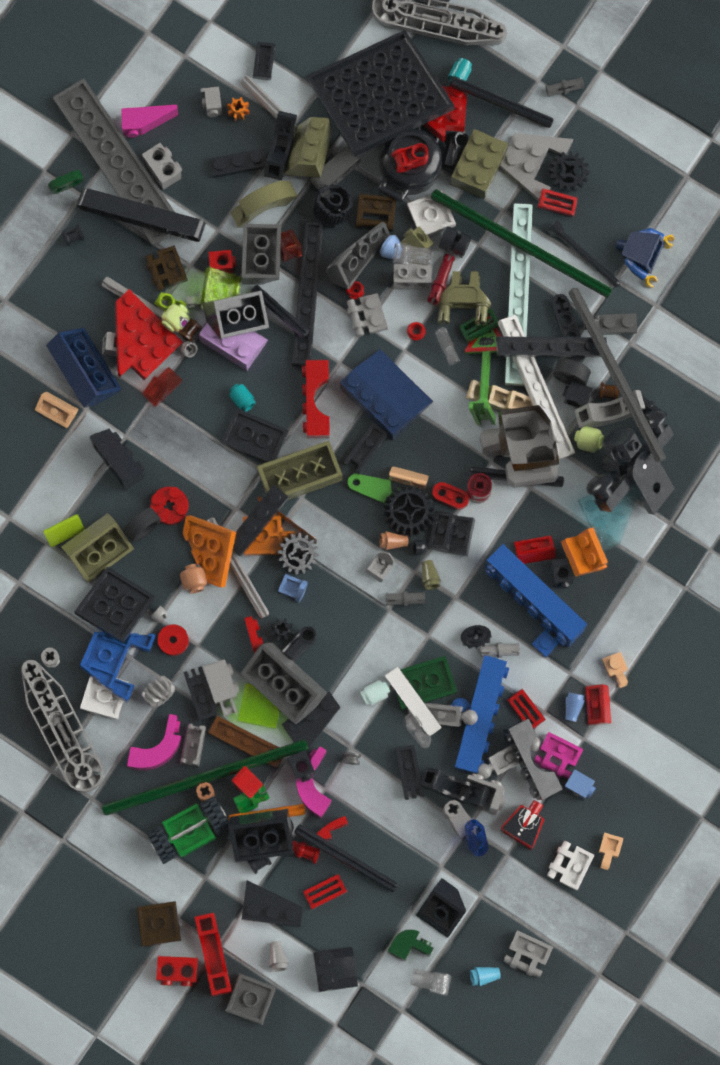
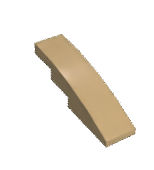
M472 380L466 399L476 402L480 396V382ZM495 385L488 387V401L491 408L506 410L533 406L529 396L514 390L508 391Z

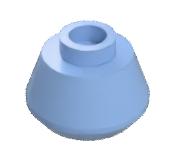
M390 235L385 240L380 249L381 257L394 259L401 256L404 249L396 235Z

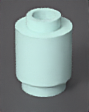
M381 680L364 687V690L360 691L366 705H374L388 698L387 693L390 692L386 682L382 683Z

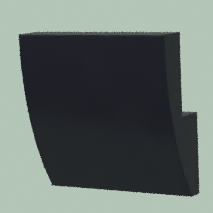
M435 511L428 548L468 556L475 519L473 517L458 516L454 513Z

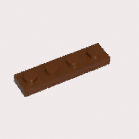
M219 716L216 717L208 732L209 735L251 756L279 748ZM283 758L266 764L278 769Z

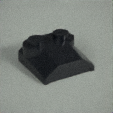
M352 947L313 952L319 992L358 987Z

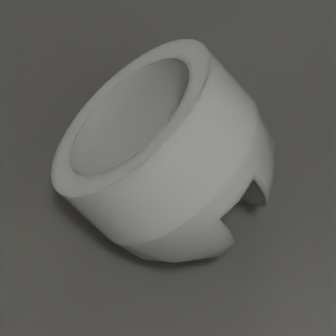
M186 341L181 346V352L187 357H193L197 353V345L191 341Z
M159 606L150 617L155 622L161 623L167 618V612L163 607Z

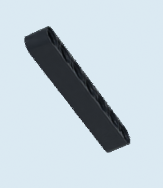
M82 188L77 203V208L80 210L194 242H200L206 225L204 221L194 217L89 188Z

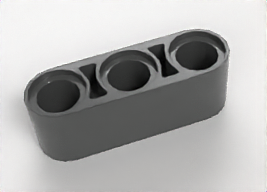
M347 146L324 165L321 178L312 177L310 182L318 190L324 187L325 184L329 186L333 184L335 186V184L337 185L353 171L362 159L359 156L354 157Z

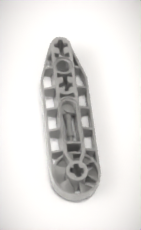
M373 0L372 13L374 19L386 27L406 30L407 32L465 46L499 45L506 39L507 30L504 24L495 21L474 8L441 0H417L426 2L428 5L412 2L413 0H401L399 2L398 0ZM430 4L446 7V9L433 7ZM448 8L463 11L464 13L450 11ZM466 12L475 14L478 17L467 15ZM406 24H410V25H414V26H419V27H422V28H421V29H417V28H413V27L406 26ZM481 27V28H483L484 30H483V31H477L475 28ZM424 28L431 29V30H435V31H440V32H439V34H438V33L426 31V30H424ZM442 32L448 33V34H452V35H456L457 38L451 37V36L442 35ZM460 37H465V38H469V39H473V40H463V39H459V38H460Z
M28 660L24 662L21 672L26 704L60 771L72 789L84 793L93 791L103 780L104 770L62 686L37 661ZM32 666V668L34 669V672L37 676L36 678H33L32 674L29 672V667ZM43 671L51 678L50 680H46ZM26 680L31 688L29 691H27ZM54 682L63 692V695L57 698L49 686ZM38 683L45 684L43 691L35 690ZM34 694L39 704V707L34 710L29 705L28 695ZM47 696L49 701L52 702L51 708L46 706L47 704L43 697ZM66 698L72 712L65 715L58 703ZM39 711H43L48 721V724L43 727L40 726L34 715ZM73 715L81 729L74 732L67 721ZM62 722H65L74 742L76 743V746L72 747L70 743L71 740L68 737ZM57 725V728L60 730L65 743L69 746L68 750L62 744L54 726ZM50 727L57 739L52 744H49L43 732ZM82 732L90 745L84 749L81 748L75 737ZM57 745H60L66 757L59 762L52 750ZM92 749L94 755L85 752ZM80 751L79 754H75L71 758L69 757L72 753ZM91 758H93L94 761L90 766L88 762L91 760ZM66 763L65 768H64V772H63V770H62V768H61L60 765ZM83 768L85 770L89 769V771L86 772L87 776L83 777V775L79 776V774H81V769ZM93 771L101 772V775H93Z

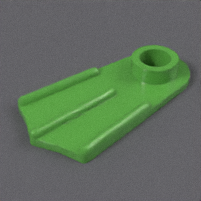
M353 474L348 479V486L351 490L384 503L386 498L391 495L390 480L361 474ZM358 480L360 484L355 486L353 481Z

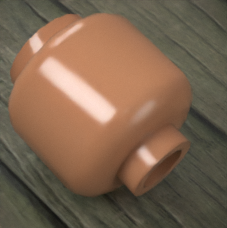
M196 564L185 566V570L180 574L182 587L185 591H189V594L201 592L207 585L204 569L196 567Z

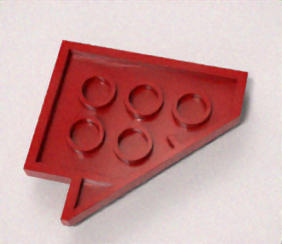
M442 86L453 102L455 110L425 123L423 126L441 141H445L446 131L464 132L467 93L453 87Z
M130 289L115 302L118 377L120 378L129 368H132L145 380L183 342L174 333L166 329L161 323L162 321Z

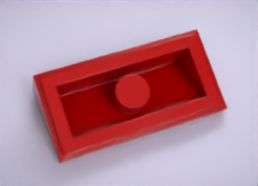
M551 535L514 542L516 557L524 564L550 560L556 557Z
M604 684L586 686L588 725L611 724L609 686Z

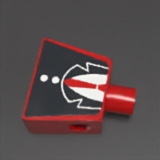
M536 800L532 801L529 808L520 805L503 824L500 831L532 850L545 820L538 815L543 805Z

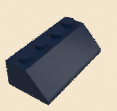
M85 328L60 332L46 345L84 408L97 405L122 390Z

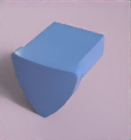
M285 574L278 593L293 598L295 602L299 603L305 594L308 582Z

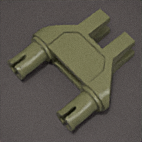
M453 271L451 285L441 294L437 304L439 308L437 322L443 325L445 321V325H448L450 323V309L452 308L476 309L475 324L481 326L482 322V326L486 325L487 311L491 307V302L479 288V273L471 271L470 284L462 285L460 271Z

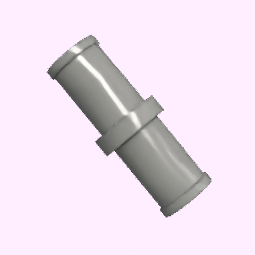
M499 642L497 645L480 646V657L486 655L502 658V656L520 655V652H518L520 651L519 643L502 644Z

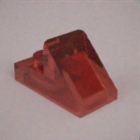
M168 367L158 378L156 376L152 378L142 395L157 407L183 381Z

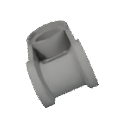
M451 800L444 806L443 813L460 839L477 828L474 821L458 801ZM449 805L457 807L456 814L448 812L450 809Z

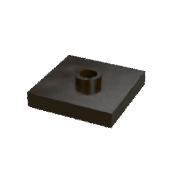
M176 901L137 907L142 947L182 941Z

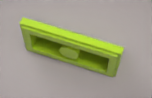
M78 514L45 529L43 533L49 545L54 547L80 534L85 529Z

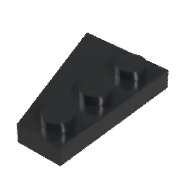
M329 691L318 706L298 724L288 719L281 725L293 743L305 740L309 749L340 710V706Z

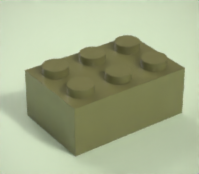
M474 129L451 177V185L485 199L507 151L508 143Z

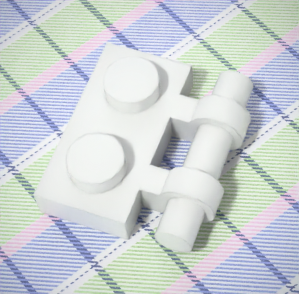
M564 840L562 846L558 847L556 851L558 854L554 862H551L547 876L554 879L556 874L560 873L562 877L559 882L577 891L594 854L578 846L572 853L568 851L571 843ZM565 857L570 859L566 869L561 867Z

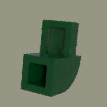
M404 930L393 939L387 953L405 962L412 948L429 957L434 948L431 947V942L423 938L420 941L417 940L419 931Z

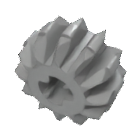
M160 676L144 688L142 697L148 706L157 708L173 695L175 688L169 679L165 676Z

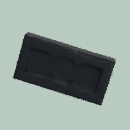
M257 42L253 70L254 79L271 80L275 43Z

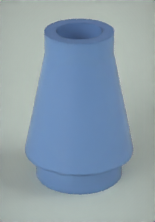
M568 693V697H566L565 720L577 721V717L584 704V695Z

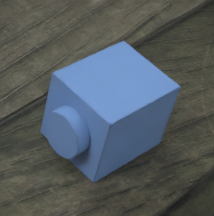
M574 770L563 789L584 800L586 796L590 798L595 790L593 784L595 781Z

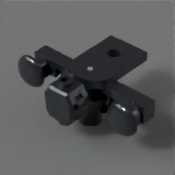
M652 410L644 414L660 447L663 449L674 433L668 424L662 423L666 417L665 413L662 410ZM632 428L614 429L602 442L607 452L602 459V468L606 472H611V475L601 474L595 476L587 484L586 491L594 496L600 511L612 512L633 486L648 514L654 515L675 488L661 463L655 462L647 444L640 443Z

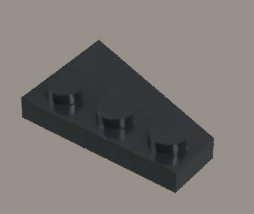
M247 880L242 920L301 927L302 906Z

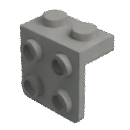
M475 773L472 776L468 775L466 781L486 785L491 788L490 793L495 794L489 813L496 815L498 810L502 811L506 797H503L505 787H502V783L491 780V782L485 781L483 776Z

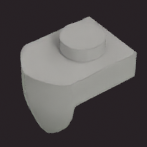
M388 552L378 553L365 572L381 583L393 566L392 555Z

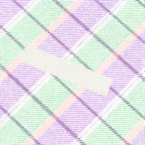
M398 667L385 675L428 736L442 728Z

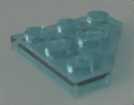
M633 486L612 512L600 511L593 495H588L578 500L590 527L594 528L603 552L621 543L638 497Z

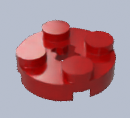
M164 487L151 497L150 507L161 518V523L170 526L184 520L189 509V503L186 495L179 488ZM170 501V503L175 504L172 506L173 510L169 511L168 508H164L166 502Z

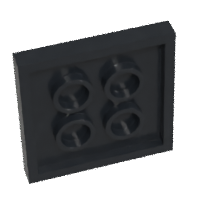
M107 567L74 612L78 617L123 644L155 601V596Z

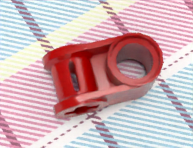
M421 143L397 149L391 153L392 158H395L396 170L399 173L425 165L429 159L428 148ZM418 152H423L425 155L423 157H417L415 154Z

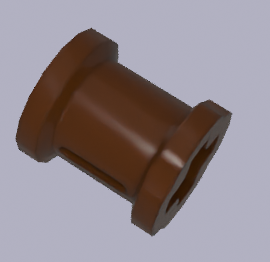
M190 318L189 322L178 334L185 341L192 342V338L198 330L202 329V326Z
M601 382L599 399L603 397L618 399L619 390L617 386Z

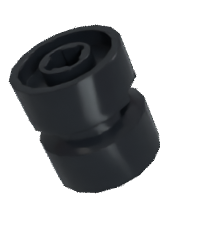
M447 226L438 248L446 252L451 250L453 255L463 258L472 236L464 232L459 234L457 229Z

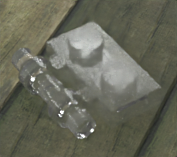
M411 713L405 716L403 724L421 748H428L431 744V736L422 732V723L417 716L413 717Z

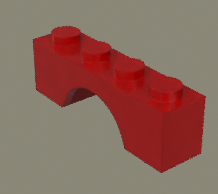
M306 360V366H302V377H306V384H302L303 396H306V403H303V415H307V422H303V433H307V439L330 438V416L320 412L314 402L317 390L329 382V360Z
M213 912L195 917V922L203 951L211 994L215 997L232 993L215 914Z

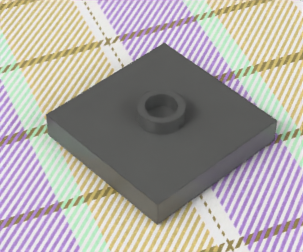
M239 973L225 1011L263 1025L277 987Z

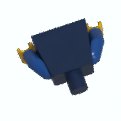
M652 228L632 232L627 241L619 239L616 244V249L622 251L625 265L635 276L645 280L647 288L654 287L649 283V279L657 282V278L655 276H648V273H652L663 246L669 249L673 244L668 243L667 240L672 242L675 240L673 235L665 237L663 233Z

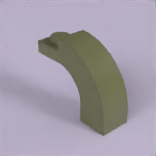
M290 181L274 182L238 201L239 205L230 213L238 228H243L244 223L248 224L256 216L268 209L287 206L298 195Z

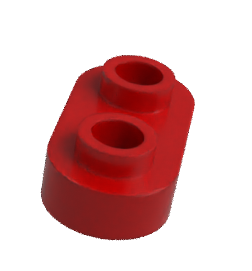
M439 482L433 487L432 495L436 501L457 510L465 509L468 506L469 495L464 490L445 482ZM442 490L445 492V495L440 496L438 492ZM461 498L463 502L457 503L456 499Z
M249 616L244 619L255 654L263 644L262 637L258 638L256 631L260 630L257 619Z

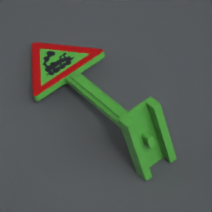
M497 328L471 341L465 349L466 354L483 353L479 400L469 402V410L477 425H481V420H490L492 425H496V417L488 401L491 353H497L496 337H502Z

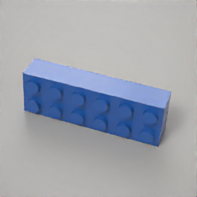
M504 544L487 559L485 565L486 574L491 579L498 580L500 582L499 586L506 593L510 592L518 605H524L528 609L527 613L533 619L537 618L541 621L543 629L548 633L551 631L556 636L555 639L560 645L569 647L584 632L587 623Z

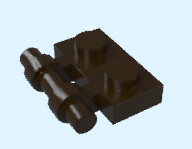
M175 245L157 251L158 259L154 260L152 255L145 257L147 269L150 270L153 277V285L156 286L158 291L165 289L163 285L165 281H168L170 287L188 281ZM162 266L165 273L160 275L157 267Z

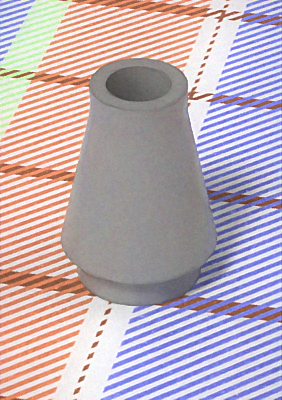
M281 941L271 942L269 944V967L272 969V972L287 970L289 963Z

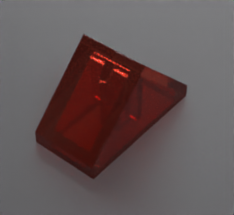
M292 229L281 233L280 252L284 262L302 256L301 244Z

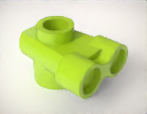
M163 292L160 293L154 303L164 312L172 304L187 306V303L181 299L178 301L171 294H164ZM162 301H167L168 306H164Z

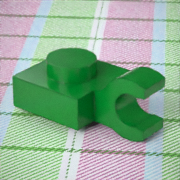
M264 785L252 798H249L244 793L233 798L240 813L249 812L258 807L257 803L267 801L270 798L268 792H265Z

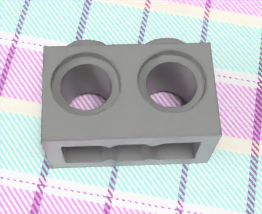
M159 143L144 152L142 159L164 190L182 179V168L177 161L174 162L172 160V154L168 147L164 148ZM160 155L163 157L159 161L154 160L155 156ZM167 170L173 171L171 175L164 174Z
M394 264L393 289H431L432 264Z

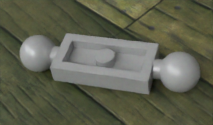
M424 703L439 725L459 727L462 725V721L466 725H474L478 720L477 713L473 710H467L462 713V706ZM408 708V710H407L408 716H409L411 719L416 720V718L414 717V715L411 713V711H410L409 708Z
M536 737L533 741L530 752H537L541 748L539 738ZM511 746L488 757L489 764H480L476 774L487 779L492 771L497 776L518 765L519 763L512 756L513 750Z

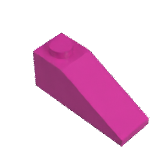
M177 105L121 108L124 136L134 138L147 133L178 115Z

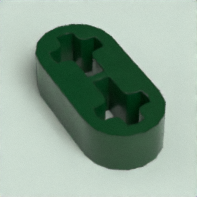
M75 170L50 181L48 187L52 194H58L79 185L84 181L80 170Z

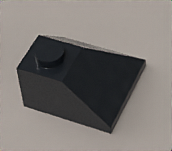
M441 878L416 916L448 938L467 910L458 889Z

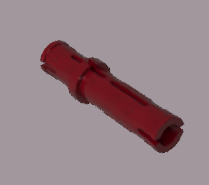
M444 254L435 281L431 284V291L427 301L431 304L434 298L432 305L439 303L441 294L446 289L445 283L455 261L453 255H451L448 261L450 254Z

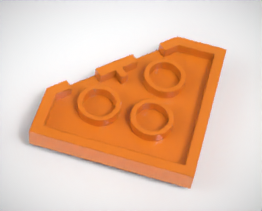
M189 515L185 519L183 536L190 543L191 553L197 565L204 569L207 583L220 588L225 587L236 532Z

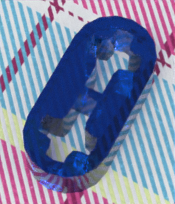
M476 819L468 821L465 825L468 847L475 856H483L489 849L485 828ZM474 826L478 827L476 828V835L472 832ZM477 841L481 844L479 850L476 849L478 847Z

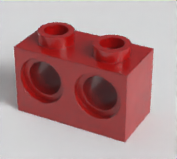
M158 956L156 980L161 981V985L172 986L173 982H181L180 986L192 987L193 983H197L198 958ZM165 966L173 968V973L168 977L162 974V969ZM185 967H191L193 970L192 975L188 978L182 976V970Z

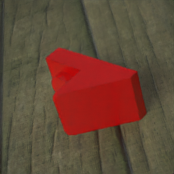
M245 766L231 780L234 787L239 792L242 791L249 798H252L263 785Z

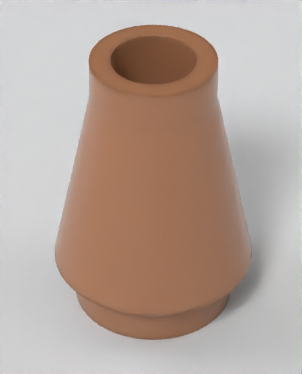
M387 531L380 533V548L390 550L408 547V536Z

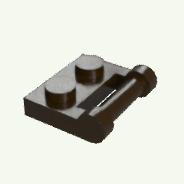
M359 194L356 228H362V226L376 227L381 222H384L388 231H393L396 200L386 196ZM363 214L389 217V220L363 219Z

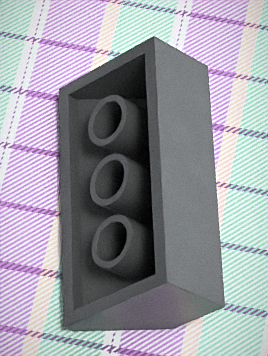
M273 643L262 644L240 673L295 724H298L312 712L327 694L320 685Z

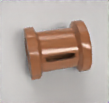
M205 782L197 787L196 792L202 802L215 796V791L210 783ZM209 788L210 795L203 797L201 791Z

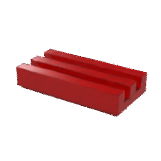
M544 188L541 189L538 208L570 217L574 216L578 198ZM545 195L572 202V205L558 200L546 198ZM544 202H547V203H550V204H554V205H557V206H561V207H564V208H568V209H571V211H570V210H567V209L560 208V207L552 206V205H549V204H545Z
M523 689L507 700L518 717L524 720L526 719L513 702V700L517 701L532 721L533 729L546 720ZM520 695H522V697L525 699V701L528 703V705L531 707L534 713L538 716V721H536V719L533 717V715L521 701V699L519 698Z
M339 874L303 891L313 910L347 893V890ZM337 880V884L311 897L309 896L310 893ZM338 887L341 888V891L313 904L312 900Z

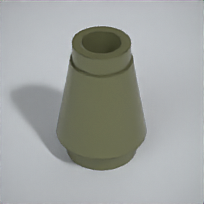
M426 560L422 562V585L425 586L426 590L439 588L441 579L433 561Z

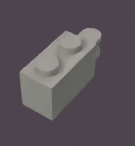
M224 659L203 666L215 706L221 705L225 718L232 713L238 714L234 700L238 699L237 693H240L237 682H232L230 675L234 673L231 664H226ZM231 701V706L224 707V703Z

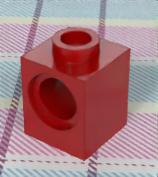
M231 250L209 252L211 276L233 274V267H236V257L232 256ZM220 260H226L228 262L226 265L223 266L218 264Z

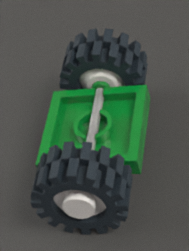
M214 796L201 803L207 817L203 816L198 805L195 804L162 822L169 835L168 839L161 826L146 833L153 849L163 864L177 857L171 844H174L182 858L215 840L216 838L208 824L211 823L217 835L229 829L226 815Z

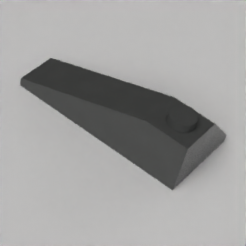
M384 222L378 224L334 259L326 270L331 283L346 289L352 286L385 240L390 236Z

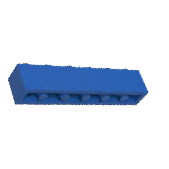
M484 655L470 710L477 713L478 720L474 725H466L454 770L476 774L480 764L485 762V760L481 759L483 752L487 753L490 742L486 740L488 734L493 732L495 723L491 721L493 715L497 716L499 704H496L498 696L502 697L504 686L501 683L502 679H506L509 667H506L507 661Z

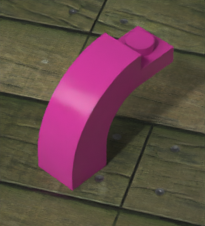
M169 714L166 733L159 745L151 749L130 748L127 763L128 769L141 771L156 769L166 764L176 754L182 740L181 736L175 735V732L179 733L181 721H178L177 715Z
M319 747L318 750L313 749L309 755L314 770H316L326 755V750L322 747ZM300 763L297 771L305 772L308 767L305 763ZM313 778L304 783L301 780L296 781L298 795L302 803L311 813L321 819L330 806L331 799L321 794L315 788Z

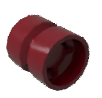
M477 473L470 477L466 492L469 495L470 501L479 504L484 503L491 495L492 481L487 475Z

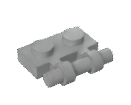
M378 293L359 298L361 304L359 306L355 305L354 299L347 301V311L351 315L352 327L356 331L357 337L364 336L363 329L368 328L370 335L388 330ZM363 312L366 321H360L358 313Z
M517 930L509 947L510 950L516 952L514 958L506 954L503 962L509 964L513 969L518 968L527 972L526 975L540 978L542 971L536 968L537 963L545 966L553 947ZM521 955L531 959V964L528 965L520 961Z

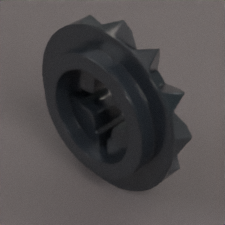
M483 625L470 626L460 636L463 646H467L469 649L472 647L477 649L479 646L484 647L485 643H490V638L492 637L490 629Z

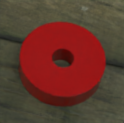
M176 624L167 625L158 635V645L166 655L178 656L187 649L189 637L183 627ZM175 637L177 641L176 643H171L170 639Z

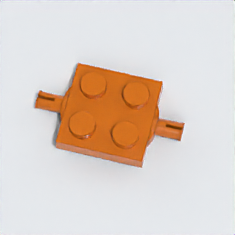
M274 516L243 555H280L276 553V551L281 550L278 544L283 543V537L290 539L289 534L293 533L295 535V531H283L281 516Z

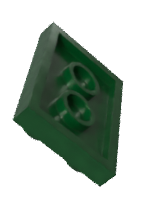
M446 656L400 669L423 703L457 694ZM396 692L401 710L408 709L404 701Z

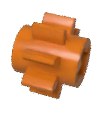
M242 97L236 100L232 98L233 102L227 104L229 109L228 116H233L234 121L237 119L244 120L245 114H250L249 109H247L249 103H244Z

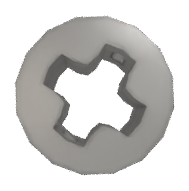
M46 648L41 653V659L46 667L55 668L59 665L60 656L55 649ZM47 656H53L55 659L53 661L48 660Z

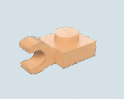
M621 652L603 658L602 662L609 678L615 676L620 688L627 686L628 681L623 672H626L628 668Z
M604 833L599 853L604 854L600 868L608 870L612 857L618 858L624 838Z

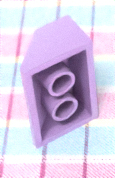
M208 323L199 334L200 342L248 371L268 342L266 338L255 331L219 339Z

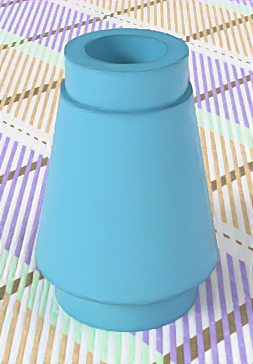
M475 967L473 970H470V979L473 986L477 985L480 987L501 977L498 967Z

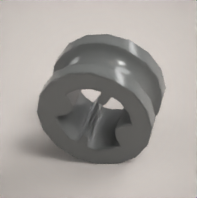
M344 752L345 759L343 763L360 765L358 759L361 757V754Z

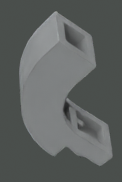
M633 391L632 393L641 410L645 409L641 391ZM622 397L605 403H588L574 410L579 428L585 426H604L632 417Z

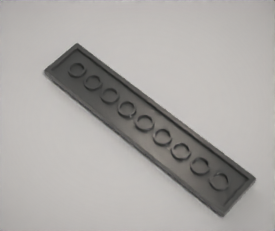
M84 78L53 97V101L119 197L175 212ZM140 227L152 247L171 236Z

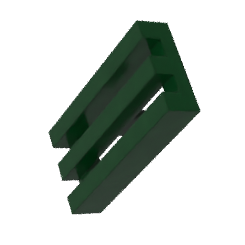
M492 308L487 311V317H492L487 319L486 325L482 326L481 322V326L476 325L465 331V329L475 324L476 317L459 325V329L467 343L499 327V320Z

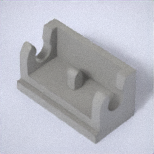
M192 724L187 726L180 759L181 765L199 768L206 734L205 726L200 725L197 727Z

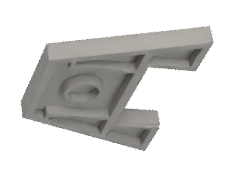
M515 133L500 164V168L539 202L541 189H551L550 186L535 180L548 150L559 155L564 152L567 155L573 139Z

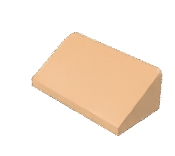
M44 392L41 394L35 411L68 428L78 409L49 392Z
M397 467L391 468L389 480L426 489L428 475Z

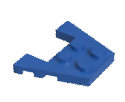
M94 632L80 668L124 702L128 703L134 690V685L116 678L129 648L134 647L149 653L156 635L131 633L122 644L104 632Z

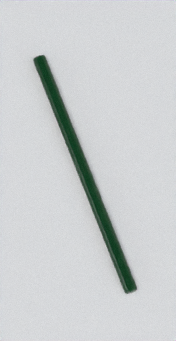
M435 189L431 194L432 200L605 298L610 296L612 288L441 191Z
M305 740L285 745L102 806L104 815L107 816L199 786V784L205 782L208 783L236 774L244 766L251 769L308 750V745Z

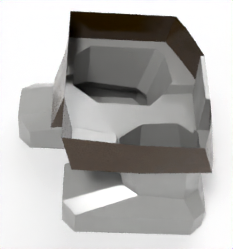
M539 405L500 410L498 415L499 428L483 430L480 434L482 453L488 457L503 455L504 457L511 458V461L506 464L505 472L507 482L513 488L555 482L559 475L557 466L559 465V455L552 422Z

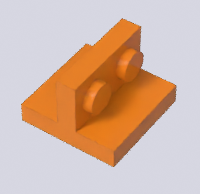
M588 528L575 537L561 541L575 577L607 568L606 563L608 561L594 528Z

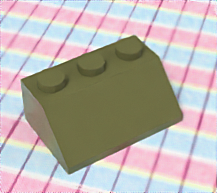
M310 117L297 126L284 172L285 175L321 178L333 133L329 118Z
M108 513L62 546L70 561L87 583L104 572L107 567L112 566L134 550L117 522Z

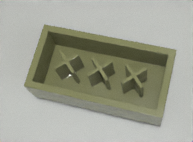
M329 440L257 466L265 493L267 494L272 486L276 485L290 497L288 500L342 481V473Z

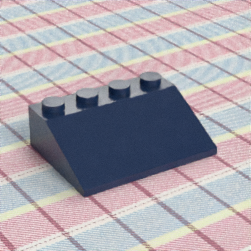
M378 350L354 368L340 381V389L372 421L389 433L388 436L392 440L433 403V400L381 350Z

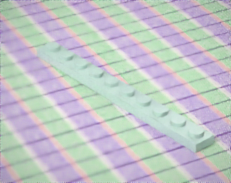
M514 204L512 232L531 242L532 205ZM512 245L508 317L517 316L526 337L530 255ZM506 357L505 385L524 386L513 357Z

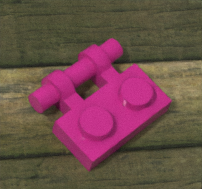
M548 732L540 748L546 755L544 758L537 755L534 762L543 769L547 768L555 772L559 777L563 776L569 779L572 772L565 768L567 764L572 767L576 766L583 749ZM551 756L562 761L561 765L558 766L550 762Z

